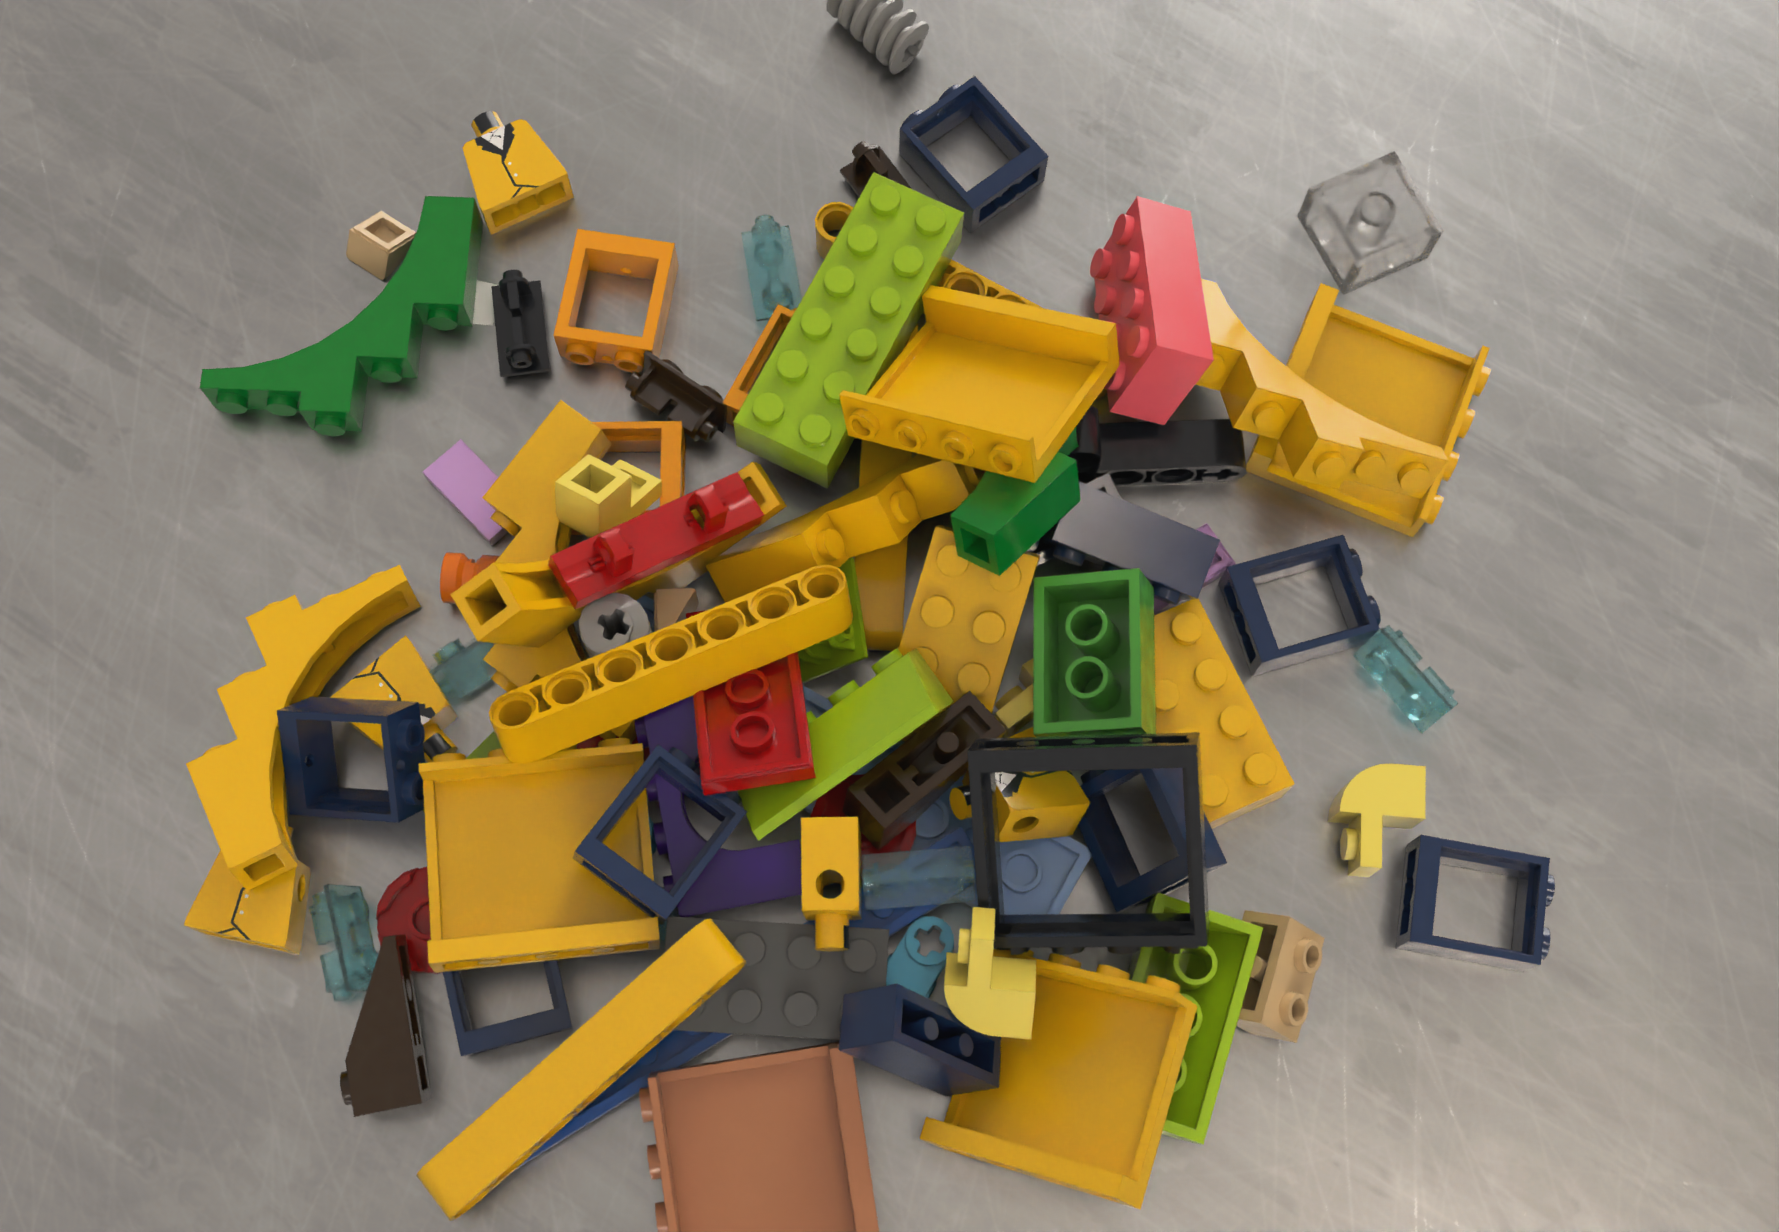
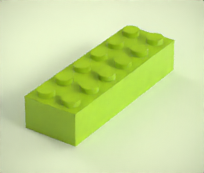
M873 172L735 417L733 424L736 446L828 489L855 437L848 436L839 394L845 390L866 395L902 352L924 311L923 294L931 285L937 286L961 243L964 212Z

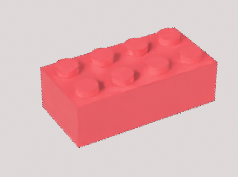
M1137 196L1126 214H1121L1117 218L1112 235L1104 248H1099L1092 258L1090 275L1095 280L1096 289L1094 311L1098 314L1099 320L1116 323L1120 366L1104 387L1107 389L1109 412L1165 425L1214 361L1191 211Z

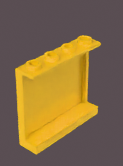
M1320 283L1286 366L1301 379L1334 401L1363 417L1405 436L1442 447L1448 461L1422 499L1349 480H1344L1341 487L1335 489L1295 479L1291 474L1279 440L1259 434L1246 463V470L1249 473L1414 537L1424 523L1432 525L1439 513L1444 497L1436 493L1441 479L1448 481L1458 462L1460 454L1452 450L1457 437L1463 439L1473 421L1475 411L1469 409L1468 406L1472 395L1479 397L1488 380L1491 369L1483 365L1490 348L1483 345L1474 358L1334 305L1339 290Z
M931 285L922 296L926 323L866 395L845 390L839 394L848 436L1036 483L1120 366L1116 323Z
M611 738L600 741L598 747L577 749L576 745H573L527 764L514 763L508 760L502 748L490 751L488 757L466 759L464 754L445 753L434 756L430 763L418 764L419 773L423 780L431 940L427 941L428 962L435 973L660 949L658 917H649L573 859L577 847L644 763L643 743L631 744V740L627 738ZM645 788L603 844L654 881L647 793Z
M993 949V956L1036 960V995L1031 1039L1001 1037L999 1088L952 1095L944 1122L926 1117L919 1139L946 1151L1141 1210L1197 1005L1179 993L1181 988L1179 984L1161 977L1147 976L1146 983L1129 980L1130 974L1128 972L1108 965L1098 964L1096 972L1080 969L1081 962L1060 954L1050 953L1048 961L1033 958L1035 953L1031 950L1023 954L1011 955L1010 950Z

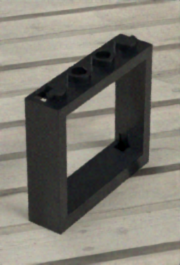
M1200 732L986 738L974 741L967 753L978 907L995 909L993 948H997V950H1010L1011 955L1023 954L1028 952L1029 948H1051L1053 953L1071 955L1083 952L1085 947H1107V951L1113 954H1132L1140 951L1141 947H1163L1164 951L1168 953L1180 954V949H1197V947L1207 946L1210 927ZM1182 768L1190 913L1004 915L995 772Z

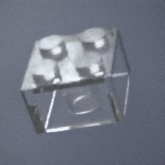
M1395 151L1309 187L1297 215L1343 295L1427 259L1443 233L1442 227Z

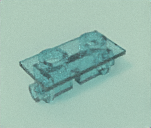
M772 215L758 216L754 220L755 225L751 228V231L741 232L756 321L769 320L778 304L793 310L798 307L802 300L789 225L780 227V224L774 221Z
M1390 625L1385 628L1382 627L1353 654L1421 733L1459 704L1452 697L1456 692L1450 689L1430 666L1423 672L1416 666L1423 658L1403 636V632L1400 629L1395 632Z
M457 638L432 654L436 663L429 667V672L431 675H434L442 670L446 677L437 683L448 700L457 694L460 698L464 697L465 694L491 678L481 661L495 643L478 642L474 638L463 645L460 639Z
M971 846L861 855L866 910L976 902L975 873Z
M327 884L324 886L323 892L312 896L313 905L309 907V912L313 921L317 945H327L335 942L336 950L320 955L326 992L333 994L334 1002H340L356 997L355 992H367L378 953L374 948L368 920L369 907L363 897L361 886Z

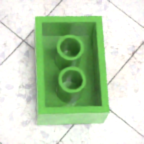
M1140 568L1034 577L1033 734L1036 737L1156 734L1154 588Z

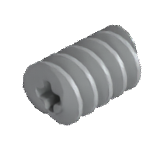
M828 0L826 4L827 12L832 17L838 18V22L846 30H851V35L857 41L863 42L864 47L871 54H876L877 60L883 66H889V71L893 75L901 72L911 64L921 50L924 39L929 31V25L925 21H919L914 24L917 14L912 9L902 11L904 4L902 0Z
M610 593L587 604L579 620L580 637L590 658L652 633L648 616L641 604L632 597L620 593Z

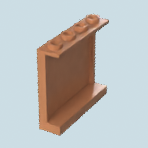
M840 1041L653 1071L649 1074L647 1078L648 1087L639 1088L643 1122L653 1121L656 1144L647 1145V1156L651 1180L661 1179L664 1201L655 1203L658 1232H879L854 1058L849 1054L839 1051Z

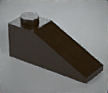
M971 691L967 692L849 786L846 792L843 813L847 817H858L861 833L879 851L917 820L969 769L967 751L976 739L1001 738L1007 729Z
M406 934L383 938L345 1059L347 1071H343L340 1074L342 1098L346 1105L352 1104L354 1117L421 1104L432 1098Z

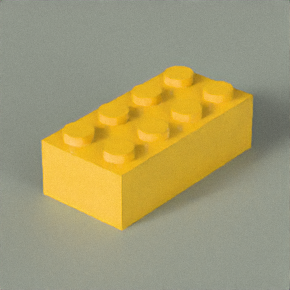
M938 525L935 526L898 650L904 656L908 652L917 649L954 701L952 704L971 691L992 713L1040 555L1026 551L1007 570L998 576L957 556L953 528ZM952 704L947 706L945 709L940 711L938 714L933 716L931 719L926 721L924 724L919 726L917 729L909 733L901 740L907 741L908 739H910L913 735H915L928 723L934 720Z
M1199 598L1191 599L1154 615L1156 734L1200 732L1203 809L1211 828H1216L1282 798L1295 783Z

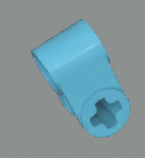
M924 916L911 924L894 953L888 957L886 986L899 984L929 999L937 985L938 977L946 966L947 952L953 953L954 934L950 926L943 919L935 916ZM933 929L939 930L941 932L939 941L944 946V950L941 953L932 950L928 953L927 957L919 953L921 944L916 939V936L920 932L929 935Z

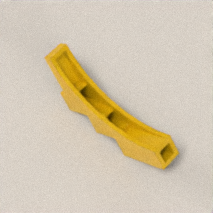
M1201 279L1214 361L1195 385L1220 391L1233 428L1278 439L1291 474L1295 479L1339 489L1344 480H1349L1420 499L1423 498L1448 461L1442 447L1405 436L1375 423L1334 401L1301 379L1274 357L1245 328L1227 304L1218 284Z
M562 400L558 402L482 497L495 510L490 519L515 537L495 561L496 563L519 564L548 560L551 555L569 547L572 529L562 524L557 517L555 481L588 454L602 460L611 446V442L599 427ZM573 623L539 648L495 643L483 660L497 670L491 679L508 692L587 660V657ZM635 721L623 724L599 734V736L605 740L616 738V736L631 740L632 744L637 737Z
M918 454L877 479L828 504L769 530L740 540L721 555L708 562L706 567L725 603L814 566L832 565L839 568L851 557L901 542L922 520L956 510L975 490L986 471Z
M753 461L738 471L750 495L764 513V517L759 525L613 593L628 595L634 600H638L648 592H656V589L685 588L708 571L706 567L708 562L721 555L786 508L787 505L761 464ZM696 509L692 510L691 512L696 521L703 529V519ZM549 559L519 564L493 562L450 594L478 642L537 648L580 619L581 613L587 605L576 610L573 608L548 565Z
M400 564L387 571L377 572L365 581L340 593L325 596L318 603L304 609L296 595H293L282 601L270 603L261 611L246 617L266 662V666L256 671L243 673L232 682L217 688L237 739L226 745L210 748L201 757L186 763L226 865L247 891L299 866L288 830L286 781L277 710L309 697H318L326 683L358 648L387 625L420 607Z

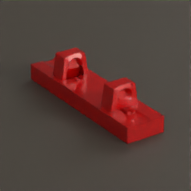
M735 472L550 556L548 565L576 610L759 525L764 517V513L750 495L739 473ZM696 509L703 519V529L696 521L691 512L692 510Z

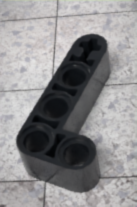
M1090 406L1076 426L1078 447L1068 455L1076 459L1079 482L1084 484L1107 473L1110 474L1115 486L1219 483L1237 480L1247 474L1243 432L1240 429L1233 428L1230 419L1167 421L1165 425L1152 422L1099 423L1098 409Z

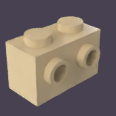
M1245 910L1242 921L1263 927V932L1237 1027L1253 1035L1297 1043L1301 1026L1308 1014V999L1315 973L1321 965L1322 947L1325 938L1290 916Z

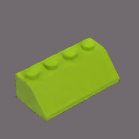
M896 648L871 666L876 676L859 687L853 679L830 695L828 700L833 707L818 718L815 717L811 710L807 712L816 778L738 790L742 798L743 807L747 811L746 815L751 830L758 841L954 702L917 649L903 656L898 648Z
M1157 893L1148 902L1145 913H1190V905L1188 902ZM1209 910L1210 929L1207 946L1197 947V949H1180V954L1168 953L1164 951L1163 947H1141L1140 951L1133 953L1128 969L1130 974L1129 980L1146 983L1147 976H1157L1179 984L1181 986L1179 993L1197 1005L1162 1135L1200 1145L1204 1144L1263 932V927Z

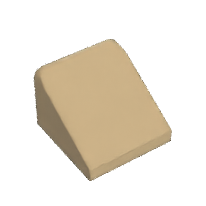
M380 211L349 230L347 258L380 280H384L392 274L405 258L416 232L383 211Z
M656 589V592H654V632L686 619L685 613L696 611L699 604L696 589Z

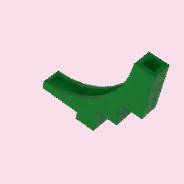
M425 196L418 230L403 263L383 291L352 321L320 342L283 358L245 367L202 369L200 381L202 392L215 408L225 413L243 414L247 412V409L267 410L276 415L292 416L297 411H300L310 428L320 434L341 436L345 434V431L362 432L368 377H373L378 381L387 383L399 382L402 378L418 379L423 325H429L439 330H452L457 326L473 325L483 220L475 198Z
M1076 427L1036 483L989 471L984 473L975 490L951 514L957 556L1000 576L1081 501L1077 461L1068 456L1078 447Z

